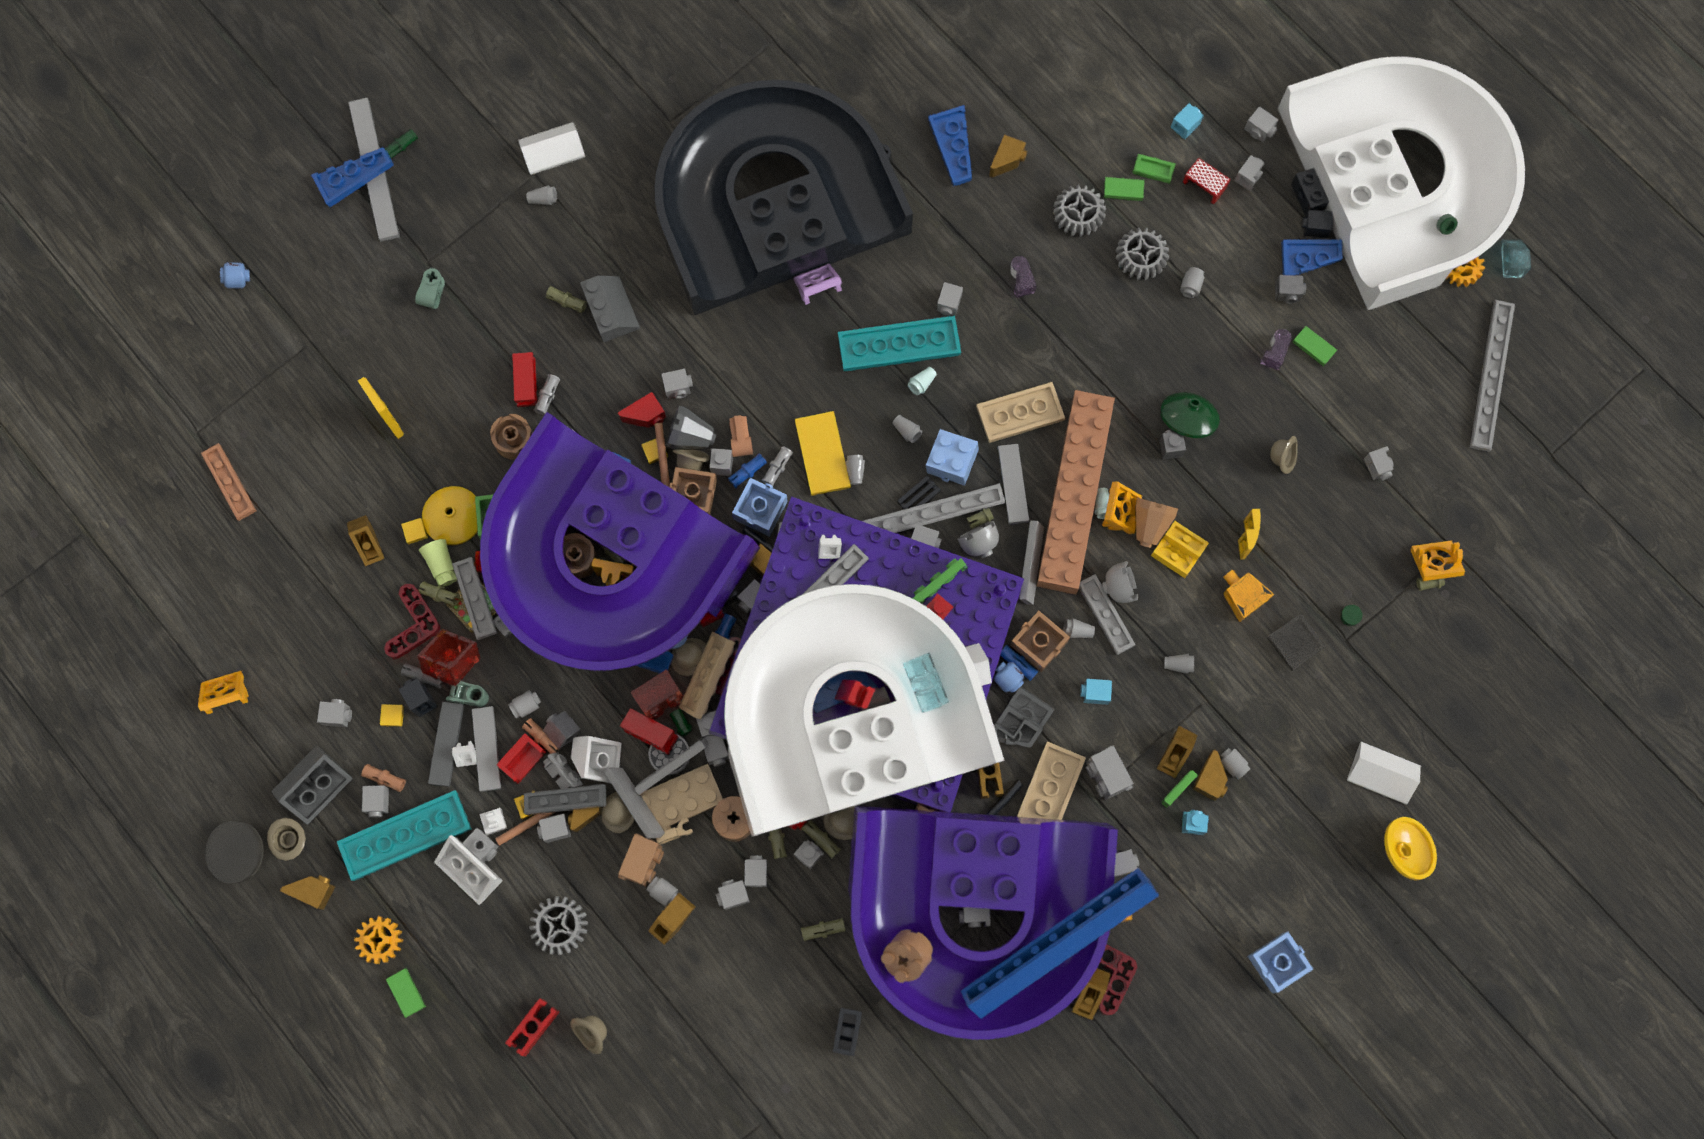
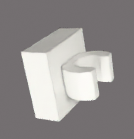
M822 535L818 549L819 559H839L842 545L841 538H837L836 535H833L832 538H825V535Z
M471 741L468 742L469 745L461 746V743H458L456 747L452 748V755L457 767L477 764L476 751Z
M501 808L480 814L486 835L507 829Z

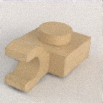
M682 819L677 828L671 829V826L662 828L665 834L661 838H656L657 842L661 845L680 838V836L692 834V829L683 830V825L688 823L689 819Z

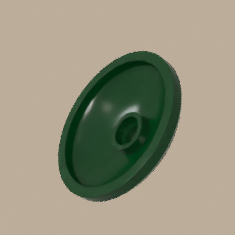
M1179 392L1171 394L1164 399L1160 408V414L1164 423L1171 430L1185 437H1208L1219 426L1220 417L1213 404L1206 398L1194 393Z

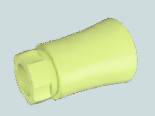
M446 539L432 541L419 549L438 586L445 587L457 581Z

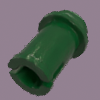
M682 709L675 710L669 715L677 728V734H680L681 737L692 732V725L688 724Z

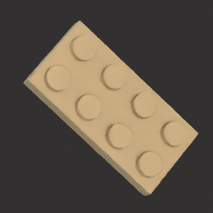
M1053 382L986 401L976 406L989 443L1065 420Z
M711 633L679 708L695 718H702L708 710L711 696L716 692V684L725 671L727 659L733 653L735 642L717 633Z
M1046 742L1017 817L1062 820L1086 757Z
M708 764L640 794L662 828L673 826L682 819H689L716 807L718 802L723 799Z

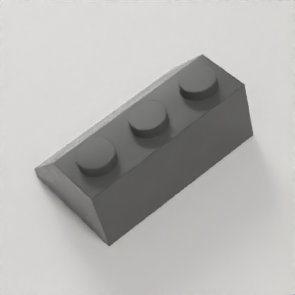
M598 275L580 282L603 343L640 329L619 276Z
M316 745L271 792L282 805L308 825L353 778Z

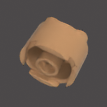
M509 414L508 416L498 418L490 430L492 443L498 453L511 460L517 458L533 434L527 421L516 414Z
M578 533L567 534L563 541V554L569 570L578 579L590 576L593 573L592 561L594 558L597 559V552L593 544L584 535ZM578 553L579 556H577L576 559H573L572 557H575V555Z
M732 796L720 800L714 808L712 822L718 834L724 839L733 842L741 841L748 837L751 833L741 798ZM733 814L740 818L735 821V824H732L731 820H729V818L733 817Z
M911 930L900 931L885 948L881 957L886 969L900 983L919 978L932 960V945L919 932H910Z

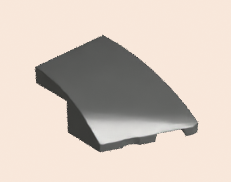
M1020 687L994 724L998 742L1031 747L1042 732L1043 726L1053 713L1054 708L1023 687Z

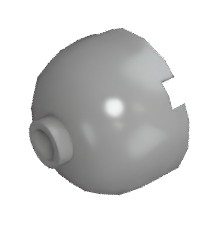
M994 521L985 523L984 528L978 526L964 533L957 540L963 551L968 555H981L982 558L993 554L992 549L998 544L999 533Z
M1127 561L1112 566L1106 573V582L1102 583L1105 594H1110L1111 598L1119 603L1138 600V594L1134 595L1133 589L1137 588L1131 567L1126 568Z

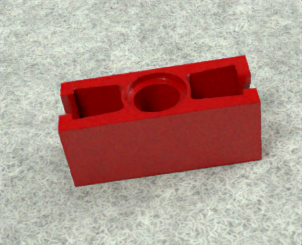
M533 352L512 354L514 401L517 403V407L536 406V359L533 357Z
M843 679L834 699L846 702L847 705L854 708L867 709L875 689L861 685V682L856 680Z
M631 708L620 724L625 733L666 754H669L678 739V735L674 734V730Z
M539 998L506 1041L507 1045L516 1048L517 1044L515 1041L522 1033L529 1037L524 1048H518L516 1051L521 1056H526L559 1014V1011L552 1007L550 1009L551 1013L544 1021L537 1018V1014L542 1006L548 1003L542 998ZM531 1021H535L538 1025L537 1031L533 1034L528 1031V1024Z

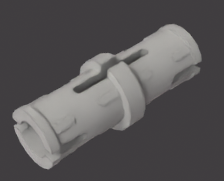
M548 374L545 385L539 392L540 396L534 408L537 414L545 415L551 400H554V393L560 381L555 375Z
M781 447L774 461L770 462V468L764 478H762L763 483L774 485L779 474L784 472V466L793 454L791 450Z

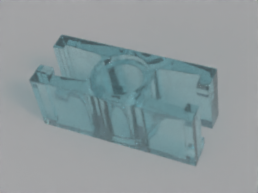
M930 652L903 663L922 713L939 708L949 702Z

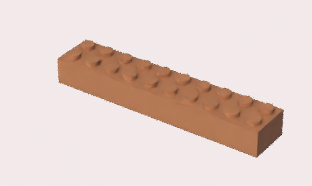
M1075 390L1036 587L1075 595L1079 590L1115 400L1113 397Z

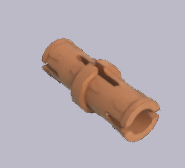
M532 718L526 721L529 725L524 723L522 729L535 739V743L541 744L550 754L557 753L551 746L558 751L560 750Z
M369 764L365 765L361 774L362 777L371 779L380 786H387L398 792L403 790L406 783L405 779L396 777L387 770H379Z

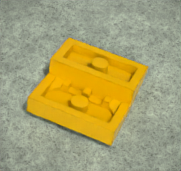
M1252 509L1244 519L1245 532L1238 540L1240 560H1244L1256 544L1260 530V509Z
M1174 521L1151 556L1183 578H1186L1209 543Z

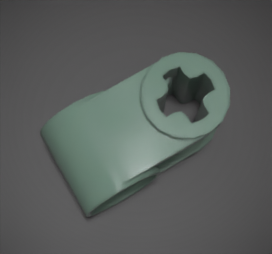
M430 268L424 272L420 287L416 293L415 302L417 305L433 309L438 308L445 286L444 278L438 270Z
M451 680L452 686L446 701L475 707H483L488 703L489 695L482 687L459 680ZM481 692V698L474 701V694Z

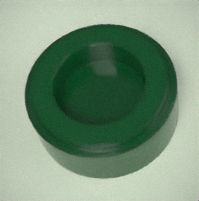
M1445 214L1438 219L1436 224L1437 230L1444 235L1451 234L1457 228L1458 221L1453 215Z
M1347 605L1340 613L1342 622L1348 626L1357 625L1363 616L1361 609L1356 605Z

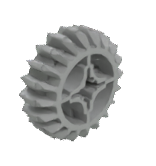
M1079 184L1076 186V189L1072 186L1069 187L1068 191L1064 189L1062 195H1058L1057 201L1054 202L1055 209L1053 214L1055 215V222H1060L1059 228L1065 227V233L1069 230L1072 231V236L1076 232L1079 233L1080 237L1083 236V232L1090 235L1091 231H1097V228L1103 223L1102 220L1105 219L1106 206H1103L1104 199H1100V193L1094 194V188L1090 191L1087 190V185L1084 186V189H1081ZM1076 200L1074 204H1069V206H1065L1070 201ZM1094 215L1090 220L1083 222L1084 218Z
M1138 228L1136 233L1131 229L1129 235H1123V240H1119L1118 247L1116 248V260L1120 261L1119 267H1124L1123 273L1129 271L1130 278L1133 275H1137V280L1141 276L1147 280L1149 275L1154 278L1156 273L1160 274L1162 272V268L1166 267V261L1169 259L1167 254L1169 247H1165L1166 240L1160 241L1162 238L1161 234L1155 236V230L1149 233L1147 228H1145L1144 232ZM1134 243H1137L1136 248H1133L1131 251H1127V248L1129 246H1131ZM1153 257H1157V260L1150 265L1147 264L1150 259H1153Z
M556 896L554 899L555 903L550 898L547 899V907L543 903L539 904L543 909L541 912L536 909L534 910L538 917L537 919L531 917L530 921L536 922V925L530 926L529 929L537 931L531 937L533 939L539 937L535 943L537 946L544 943L542 951H546L550 947L549 953L553 955L557 948L558 955H562L563 948H565L567 953L571 952L569 945L578 948V944L575 942L576 939L581 942L584 941V938L579 935L580 932L587 934V930L581 929V926L588 925V921H581L582 918L586 917V913L578 914L582 906L578 905L574 908L575 900H571L568 904V898L564 897L562 903H560V897ZM565 908L564 912H561L556 918L547 915L554 909ZM570 913L575 918L574 931L568 926ZM543 920L550 926L547 938L544 936L542 929ZM551 920L554 922L557 921L559 923L560 920H562L561 925L565 929H567V931L563 929H558V931H556L557 927L554 925V923L551 922ZM562 933L570 936L565 942L552 943Z

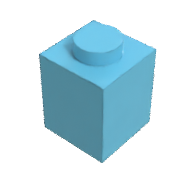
M1188 103L1173 119L1171 128L1186 139L1200 125L1203 114H1201L1197 107H1193Z
M1086 679L1085 683L1081 684L1080 697H1084L1083 703L1108 705L1111 702L1112 681Z

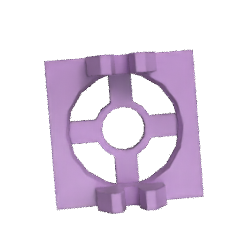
M830 264L794 277L795 284L805 305L810 303L808 296L834 287L837 292L842 291L841 279Z

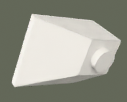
M591 736L574 737L571 759L581 778L611 783L605 772L609 768H619L622 743Z

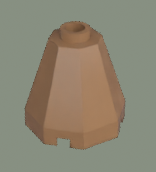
M1137 498L1135 519L1136 540L1140 541L1139 545L1149 548L1152 547V544L1157 545L1175 519L1178 509Z

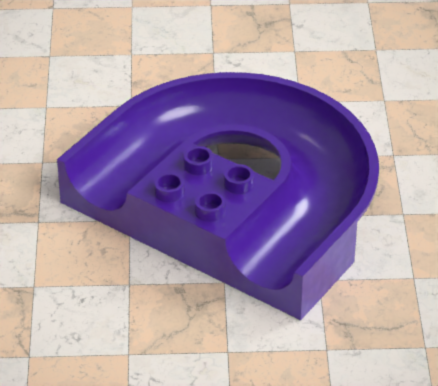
M546 412L491 499L482 527L480 560L485 587L493 607L507 628L523 644L541 656L564 666L583 670L604 671L628 668L656 658L682 641L699 624L707 612L717 617L760 547L751 537L726 526L686 497L613 452L606 451L561 423L553 415ZM571 526L635 566V571L625 580L610 586H593L580 581L569 570L563 554V541L568 527Z
M855 806L848 892L851 897V920L856 947L872 982L881 994L909 1019L935 1032L957 1038L996 1039L1008 1037L1035 1028L1053 1018L1066 1008L1090 981L1104 953L1109 931L981 1019L967 1006L961 990L1114 885L1118 830L1108 823ZM939 906L1024 911V917L1019 930L1006 944L989 951H973L956 944L946 934L940 922ZM911 930L910 932L923 934L930 941L933 949L931 953L932 960L919 978L900 983L886 969L881 957L885 948L900 931Z

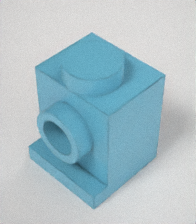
M1197 810L1183 812L1182 833L1196 835L1207 833L1208 815Z

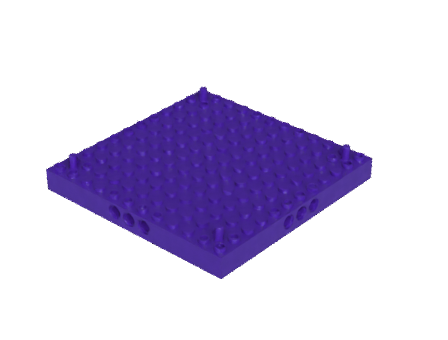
M791 497L709 734L727 739L725 699L728 682L734 664L749 637L774 611L787 602L801 596L838 560L819 559L818 549L822 535H825V538H832L833 535L841 538L840 557L855 544L869 558L843 585L854 584L881 587L910 598L915 596L914 592L922 585L927 587L931 583L930 579L936 573L940 572L942 574L948 569L946 565L956 558L958 561L961 558L968 568L963 572L961 570L958 571L952 581L945 585L943 584L939 591L930 598L927 597L922 605L927 606L939 594L953 606V609L943 621L955 632L965 647L980 644L989 660L991 682L1024 578ZM865 672L878 688H885L891 701L889 703L896 702L892 691L885 682L875 675ZM991 684L982 686L985 699H987ZM841 702L817 714L812 710L814 725L862 712V709L854 708L847 705L846 702ZM963 774L889 796L915 805L920 804L928 809L951 812Z

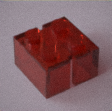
M442 629L417 655L422 673L436 679L440 677L441 681L456 686L480 660L475 641L462 636L458 638L457 634Z
M667 670L631 692L645 716L653 720L664 714L663 711L668 707L674 708L679 705L683 698Z

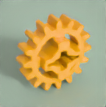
M1477 257L1463 266L1454 268L1446 279H1451L1450 284L1454 281L1457 282V287H1460L1462 283L1465 287H1468L1470 283L1475 284L1477 279H1480L1483 275L1482 272L1485 267L1482 264L1484 259Z
M378 916L377 921L374 918H369L370 924L363 922L362 926L364 929L356 931L360 934V937L354 938V941L359 942L360 945L356 946L355 949L362 950L359 956L362 958L367 956V962H371L374 958L375 964H379L381 959L387 963L388 956L395 958L394 951L401 950L397 944L403 942L402 939L398 938L402 931L395 930L398 924L393 923L390 925L391 919L386 918L384 922L381 916ZM373 928V931L367 936L368 932ZM386 928L389 929L392 936H388V934L386 933ZM379 937L383 939L382 942L375 943V939ZM366 944H369L372 948L371 952L367 949ZM388 945H391L390 948L386 952H384V949Z

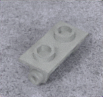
M559 752L549 754V758L544 760V768L552 778H555L558 774L561 776L555 781L561 789L575 788L583 785L577 772L569 767L566 758L559 754Z

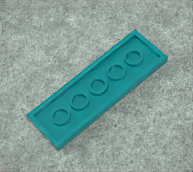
M955 316L838 332L843 371L961 355Z
M454 790L337 841L350 879L355 881L445 842L451 835L456 837L472 830L459 795Z

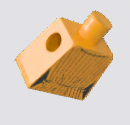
M1231 570L1223 577L1230 585L1223 593L1239 622L1274 595L1250 573H1247L1240 579Z

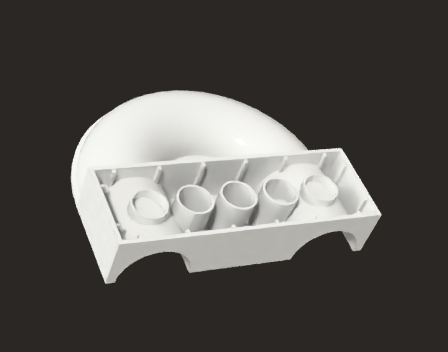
M1385 57L1360 62L1287 87L1278 107L1279 113L1305 171L1315 168L1329 200L1324 211L1332 212V231L1336 240H1342V253L1368 310L1440 286L1454 268L1472 261L1492 247L1511 224L1521 202L1525 183V165L1521 143L1511 120L1500 104L1488 91L1463 73L1437 62L1420 58ZM1406 129L1417 132L1427 137L1439 148L1444 159L1445 172L1441 184L1431 194L1422 198L1393 136V130ZM1445 214L1453 215L1458 221L1455 231L1448 235L1442 234L1436 227L1438 219Z
M854 584L837 585L803 594L787 602L766 618L749 637L734 664L728 682L725 699V727L730 749L728 756L751 836L1004 761L978 674L965 646L955 632L932 610L908 596L886 588ZM863 671L873 674L885 682L896 699V702L817 725L813 723L812 708L817 692L828 679L842 672Z

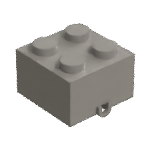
M1110 746L1090 757L1086 762V771L1090 778L1094 777L1097 783L1095 788L1099 796H1103L1105 800L1133 788V782L1114 746Z

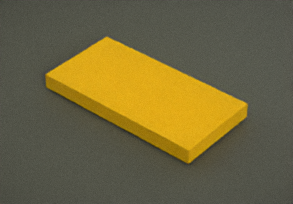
M364 377L359 379V384L386 424L398 439L404 435L403 431L371 384Z
M834 411L795 419L811 496L851 488Z

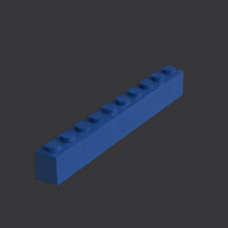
M1139 868L1131 872L961 990L967 1006L980 1019L1158 897L1159 895L1151 881Z

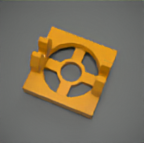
M1112 482L1102 526L1108 527L1109 530H1123L1128 534H1135V504L1137 498L1142 499V496L1119 482ZM1118 497H1124V499L1119 501ZM1124 503H1126L1128 507L1126 513L1123 510ZM1116 507L1119 508L1120 512L1119 520L1115 515Z
M1445 541L1411 547V553L1423 581L1464 576L1465 570L1461 563L1463 550L1459 549V542ZM1437 551H1445L1451 557L1444 558L1438 555ZM1424 553H1430L1431 557L1429 560H1427V554ZM1434 559L1441 560L1443 564L1437 566L1434 565L1431 561ZM1453 563L1450 569L1444 570L1445 564Z
M595 558L591 565L596 575L601 576L603 584H606V586L625 580L635 571L633 565Z
M242 671L201 682L198 701L200 711H205L208 715L213 713L212 708L237 700H240L243 704L247 703L249 695L243 683L244 675ZM235 688L233 692L223 695L228 690Z

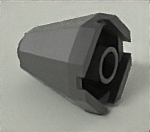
M678 406L670 426L671 430L670 434L668 433L665 447L671 449H707L709 445L713 446L716 434L713 433V427L689 409Z

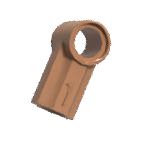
M740 415L730 418L733 457L753 455L746 416Z

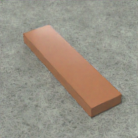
M218 443L203 451L201 455L236 519L240 521L256 512V508L222 446Z

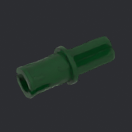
M409 129L398 139L395 138L394 142L386 147L385 150L392 159L401 151H405V148L417 140L418 137L413 130Z

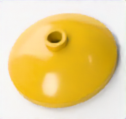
M457 486L445 487L433 493L426 501L422 511V522L425 531L433 540L446 539L447 545H459L469 541L478 532L476 496L471 491ZM449 509H452V514L447 515L446 512Z
M1401 817L1393 820L1386 829L1384 840L1386 854L1391 864L1406 878L1412 880L1427 878L1433 873L1437 862L1436 847L1431 835L1421 823L1412 818Z

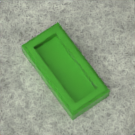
M1138 154L1132 174L1170 184L1175 163Z
M1105 178L1104 198L1143 200L1144 180Z
M1307 326L1293 340L1295 345L1322 366H1325L1337 351V349Z
M1190 770L1161 801L1166 808L1169 807L1198 775L1193 770Z
M403 969L386 979L405 1018L426 1007L407 969Z

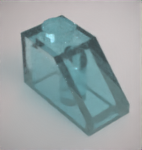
M1501 240L1503 277L1523 278L1531 269L1530 250L1522 240Z

